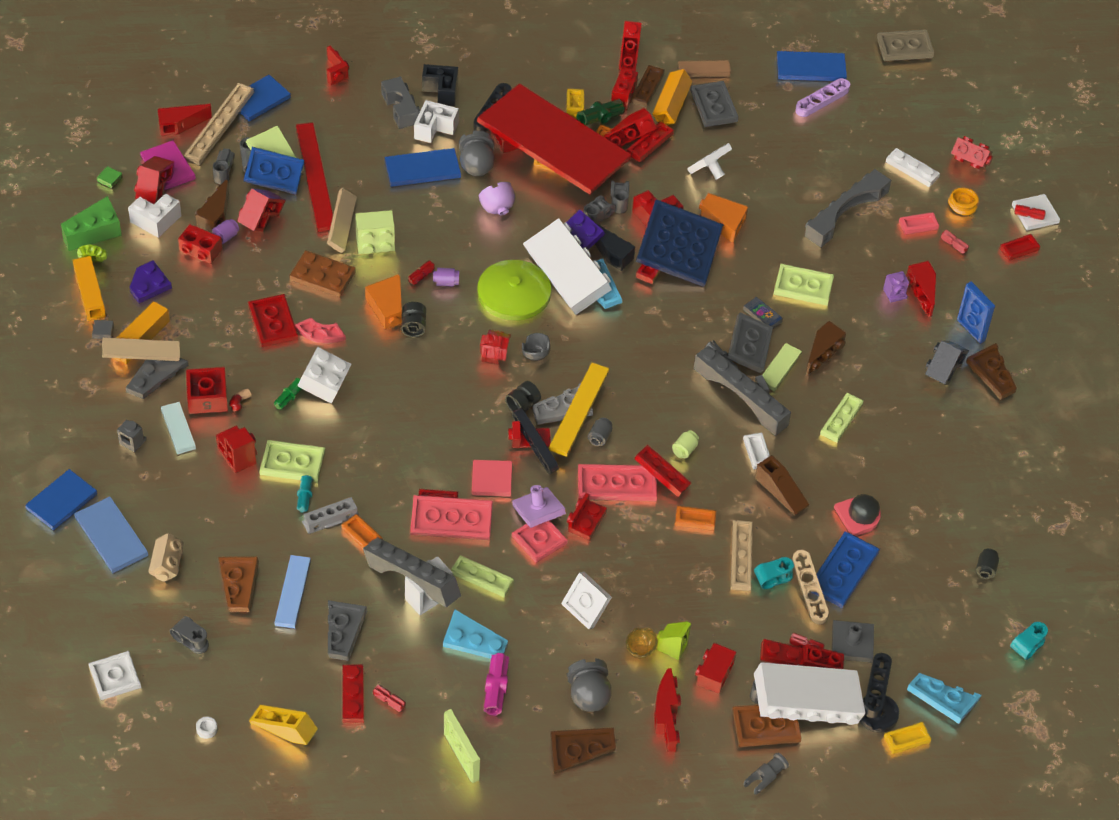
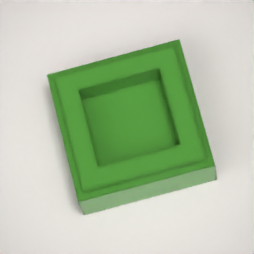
M107 166L98 175L97 182L113 188L123 176L121 172Z

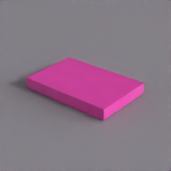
M173 140L140 152L144 162L154 156L174 161L172 179L165 183L164 191L196 179L193 170Z

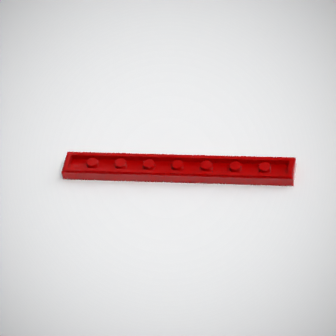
M313 122L296 124L302 159L305 160L304 170L317 232L330 231L333 212Z

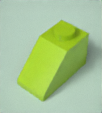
M686 621L667 624L664 631L660 630L656 637V641H658L657 650L679 660L688 646L691 623Z

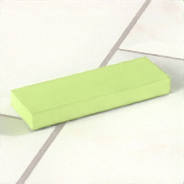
M787 343L784 344L762 374L770 390L775 392L801 356V350Z
M846 393L822 428L820 435L837 443L862 407L864 401Z
M461 555L451 569L454 576L504 598L514 583L513 578Z

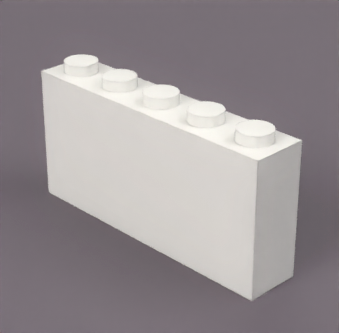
M558 218L524 242L523 245L539 268L548 276L552 285L574 314L577 315L612 290L609 285L611 280L606 273L602 274L599 271L601 267L596 260L592 261L589 258L591 254L586 247L581 248L580 244L582 243L576 235H571L570 232L572 230L566 222L563 224Z
M761 662L754 672L761 717H769L771 719L787 718L789 720L800 719L810 722H838L854 725L858 724L865 715L857 670Z

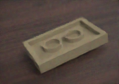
M927 29L877 33V40L884 61L933 58L934 56Z

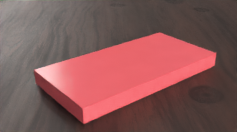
M578 464V499L583 498L585 493L590 494L589 500L657 501L656 478L642 465Z
M414 495L410 535L490 540L493 501Z

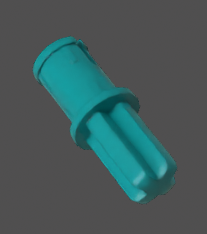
M308 475L301 477L300 489L297 491V510L301 513L308 511L310 498L313 496L311 491L313 478Z

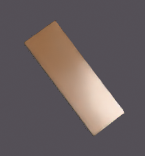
M729 60L678 61V70L685 69L689 77H730L731 74Z

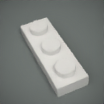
M898 148L892 151L886 158V163L927 187H930L939 178L940 173Z

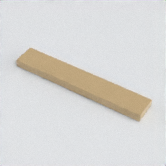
M241 83L236 85L184 154L185 160L201 165L253 95V88Z

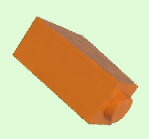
M710 193L707 194L705 199L701 200L699 209H701L700 216L723 224L721 235L734 243L747 219L748 207Z
M399 274L366 286L365 299L384 329L401 324L402 306Z

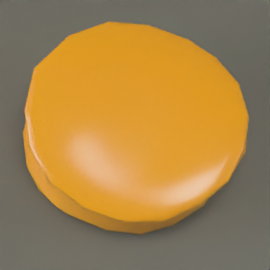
M969 188L955 189L948 199L950 207L956 213L966 216L976 211L979 202L978 195Z

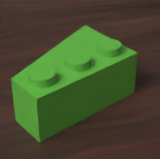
M108 196L61 223L62 235L68 251L122 236L120 221Z

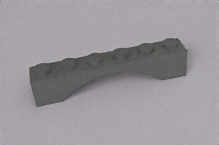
M876 169L867 173L861 181L854 183L850 190L843 192L840 198L832 201L829 207L821 210L813 220L810 219L806 223L805 237L819 247H823L833 238L835 223L838 218L851 207L866 202L879 201L889 192L891 179Z
M708 345L695 355L694 370L706 380L721 383L734 391L752 409L761 425L773 435H778L789 426L791 411Z
M378 537L363 548L370 568L380 573L390 570L405 575L419 585L433 601L444 607H448L461 597L455 576Z

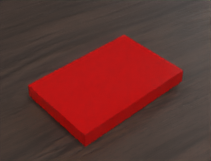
M285 294L248 302L261 347L298 340V333Z

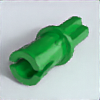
M295 378L289 387L284 388L283 393L274 401V405L278 410H282L291 400H295L296 395L302 389L298 387L300 378Z

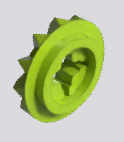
M84 245L77 250L79 258L91 256L94 263L103 262L107 259V252L97 245Z

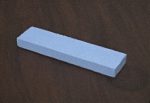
M290 556L275 618V626L295 629L311 563L310 557Z

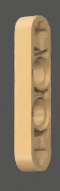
M798 550L793 554L792 559L810 618L815 624H824L828 620L829 612L811 557L807 551ZM802 556V558L805 559L804 569H802L801 562L798 561V557ZM804 574H811L813 580L808 583L804 582L802 576ZM810 592H817L819 598L812 601L808 598V594ZM819 605L820 612L824 613L822 618L816 615L815 606Z

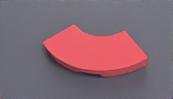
M309 318L295 324L296 330L300 335L314 342L337 343L346 340V335L337 323L330 325L321 324Z

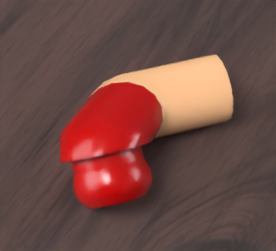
M246 388L232 396L229 406L232 407L234 412L242 409L241 401L251 397L250 390Z

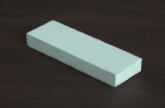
M180 402L161 406V412L176 453L181 454L195 450L196 445Z

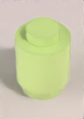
M691 430L682 433L672 445L674 454L678 458H688L698 446V435Z

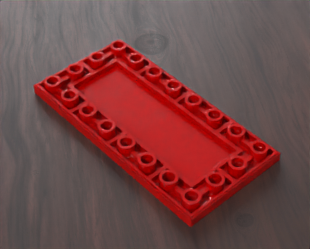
M520 83L477 118V122L485 128L491 130L588 194L593 193L631 159L630 153Z

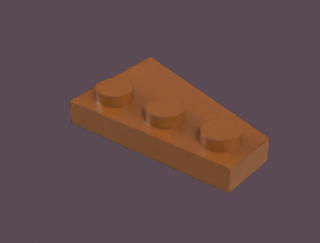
M218 557L229 611L250 612L259 565L258 557Z

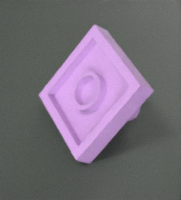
M534 485L530 488V494L512 500L514 509L530 528L566 514L565 507L548 487L541 488L540 485Z

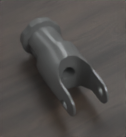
M775 753L772 760L760 766L744 781V787L749 786L756 780H762L754 789L755 795L776 779V775L780 771L789 767L788 761L782 754Z

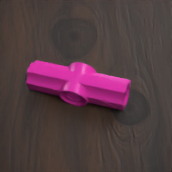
M504 653L492 655L489 674H487L484 712L493 716L502 713L504 694L507 691L509 657Z

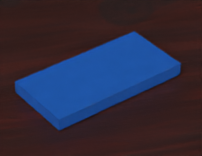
M777 51L778 79L812 81L847 79L845 53Z
M454 148L385 157V165L391 187L461 178Z
M845 531L816 573L824 599L843 609L879 554L880 549ZM811 592V593H813V594L819 596V594H818L817 592Z

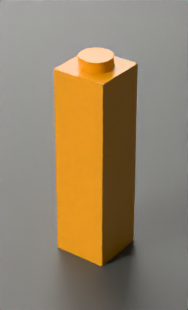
M685 69L670 72L652 113L658 123L661 121L665 125H670L676 122L693 82Z
M91 256L73 259L74 272L87 321L105 318L104 303Z
M153 301L116 338L152 340L170 322L169 310ZM114 358L115 360L122 361L125 364H127L131 360L124 358Z

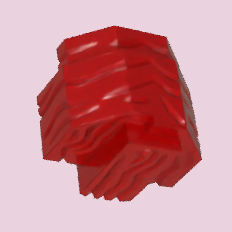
M489 329L487 335H482L480 343L482 362L499 364L500 360L506 361L511 334Z

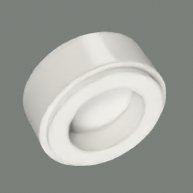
M212 717L199 719L196 723L197 734L204 739L214 737L218 731L216 720Z

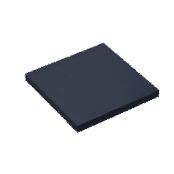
M656 199L635 262L704 287L723 224Z

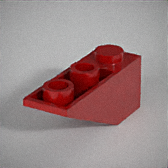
M625 21L619 70L623 68L636 72L641 22Z
M211 103L159 108L158 117L161 136L180 134L212 118Z
M642 108L628 115L603 137L621 147L657 128L651 113Z
M929 261L909 265L906 274L909 284L913 289L915 297H918L921 302L922 309L926 311L929 317H932L935 306L936 272Z

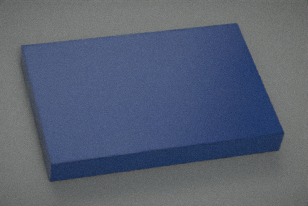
M267 75L249 86L254 89V93L239 113L250 122L290 99L291 93L272 76Z
M252 147L243 182L296 195L305 160Z
M972 281L966 284L957 321L981 344L986 340L995 305Z
M69 469L29 501L25 507L54 531L97 495V490Z

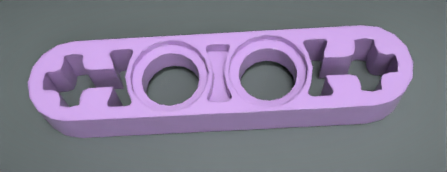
M843 78L837 79L801 99L796 104V114L801 117H807L845 96L849 92L850 82ZM830 92L833 93V95L828 96L825 93ZM817 99V100H820L821 102H820V103H815V102H813L812 100Z

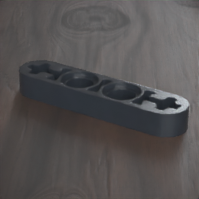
M500 83L496 86L474 119V131L487 132L489 130L478 123L477 118L493 105V101H498L512 90L509 84Z
M519 408L513 411L512 417L514 421H520V431L547 473L552 474L559 470L555 458L524 410Z
M877 653L872 662L864 702L865 715L870 718L880 717L884 706L892 664L891 657L885 653ZM880 662L884 663L883 668H879ZM880 675L884 680H877L874 676ZM877 690L881 695H874L871 691ZM872 702L876 703L875 709L871 708Z

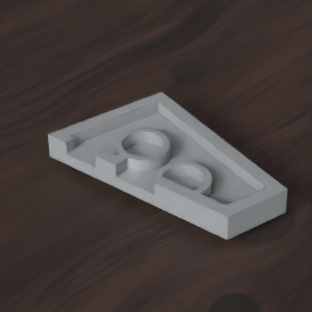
M580 384L572 390L570 388L565 390L559 396H551L534 404L533 412L537 425L562 421ZM591 407V410H590L588 416H593V408H592V407Z

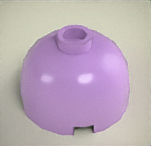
M509 182L497 183L498 187L493 188L491 185L481 191L479 201L484 210L491 214H499L500 216L509 212V209L515 202V192Z

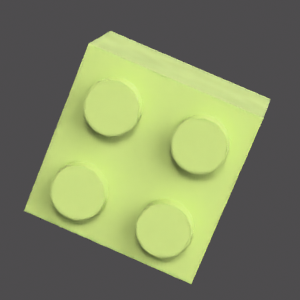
M392 210L355 213L358 254L395 251V229Z

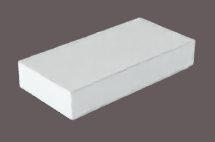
M762 432L743 436L753 470L757 469V464L770 456Z

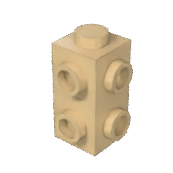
M170 533L156 539L148 573L163 582L177 576L184 542Z

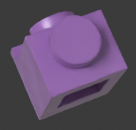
M903 271L886 275L883 290L890 303L907 299L908 297L906 292L909 281Z

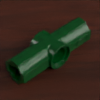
M620 99L604 104L597 101L589 109L579 111L576 117L584 125L595 122L605 124L611 117L622 114L625 108Z

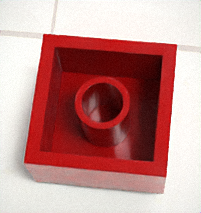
M225 367L187 369L186 381L189 414L228 411Z

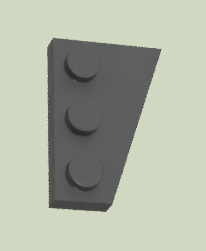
M182 358L179 361L145 360L127 385L126 393L144 399L161 386L160 384L166 379L174 377L178 370L189 366L188 361Z
M328 600L329 658L349 661L367 614V607Z

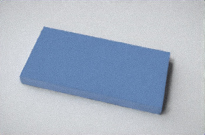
M110 496L74 513L76 520L112 574L148 556V551Z

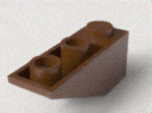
M228 180L219 185L213 195L208 197L205 204L196 211L197 227L212 233L213 228L226 220L229 197Z
M828 321L817 330L807 365V375L812 371H817L825 360H830L837 350L840 351L846 343V332L831 321Z
M773 455L757 464L755 479L794 516L809 506V503L787 469Z

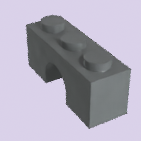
M401 76L381 81V94L386 104H395L393 105V118L398 128L413 126L420 113V108L415 105L414 96L409 93L407 83L403 82Z

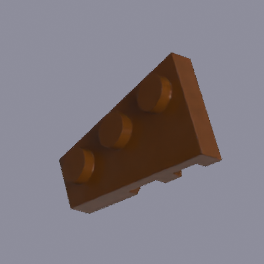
M614 728L551 731L550 733L554 774L616 749Z

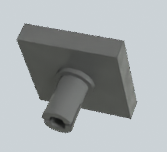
M833 620L832 651L843 653L844 660L872 663L874 624Z

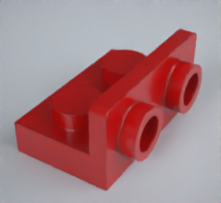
M585 493L583 498L578 499L575 506L576 510L574 513L571 512L569 514L567 523H569L568 532L590 541L605 516L607 507L590 501V494Z

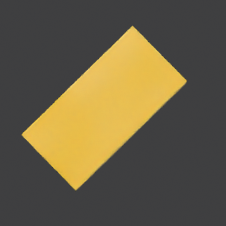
M923 722L884 734L892 754L931 742V737Z

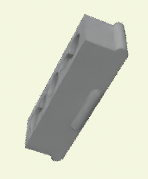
M352 497L305 513L302 522L308 534L343 523L355 514L359 515L356 504Z

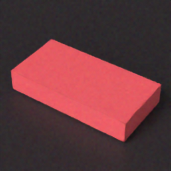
M934 212L899 218L904 235L937 230L939 228Z

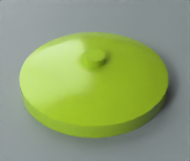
M504 260L491 265L481 274L477 293L481 305L492 315L505 320H525L538 315L547 307L551 298V283L545 272L530 262Z

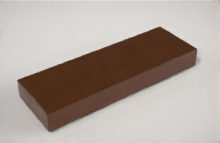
M648 65L631 98V103L647 108L665 70Z

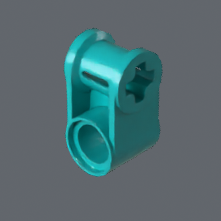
M781 557L756 566L754 573L761 588L770 589L776 585L791 581L794 563L788 557Z
M1042 622L1032 623L1012 641L1010 647L1025 660H1028L1044 645L1045 637L1048 633L1047 626Z

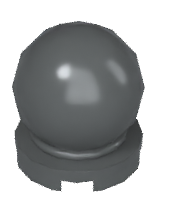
M473 131V134L462 135L459 140L462 168L466 173L474 177L484 176L494 166V139L490 138V134L484 131Z
M595 658V662L586 663L585 659H582L568 667L567 679L571 684V698L575 705L582 711L596 712L603 709L611 698V684L606 678L608 676L607 664L603 660Z

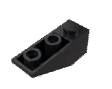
M598 225L605 235L595 245L608 264L622 271L634 259L635 246Z

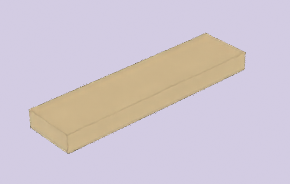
M341 188L338 192L327 241L329 246L340 253L345 251L357 198L344 188Z
M103 337L102 357L179 361L180 341Z
M733 520L731 590L751 591L752 521Z

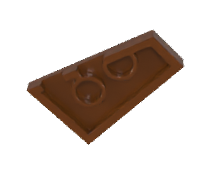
M995 343L967 357L966 363L994 394L1002 400L1014 394L1017 388L1010 372L1004 365L1003 356L999 354V347Z

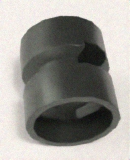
M408 302L403 306L401 331L406 336L419 337L425 333L426 307L422 303Z
M530 381L523 382L516 390H513L505 397V402L512 412L519 408L526 412L541 400L540 391Z

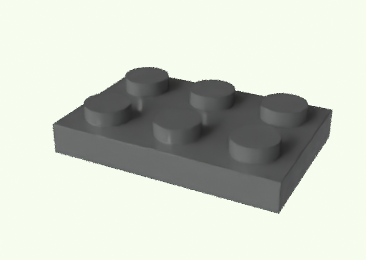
M724 81L691 86L690 91L704 127L738 122V114Z
M740 312L736 318L727 359L761 373L765 367L773 327Z

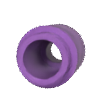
M233 219L225 220L213 228L212 233L220 236L222 244L237 235L239 226Z
M437 267V271H433V282H437L436 286L454 287V285H459V270Z

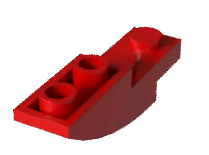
M763 639L761 642L760 660L775 664L844 669L843 653L807 644L800 648L768 639Z
M667 668L662 677L657 692L654 713L655 735L664 734L667 752H676V745L680 743L679 731H675L674 725H676L678 706H681L680 693H676L678 682L677 676H673L672 668Z

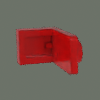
M327 46V58L334 65L327 69V82L333 85L349 78V64L340 57L337 50Z
M512 421V427L508 428V440H512V448H531L520 431V421ZM535 428L546 446L549 447L551 444L550 429Z

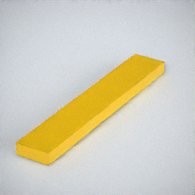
M591 363L549 446V451L568 456L609 373V368Z

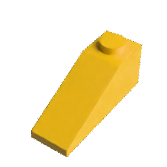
M259 705L249 720L251 724L287 741L304 745L309 743L318 729L307 712Z

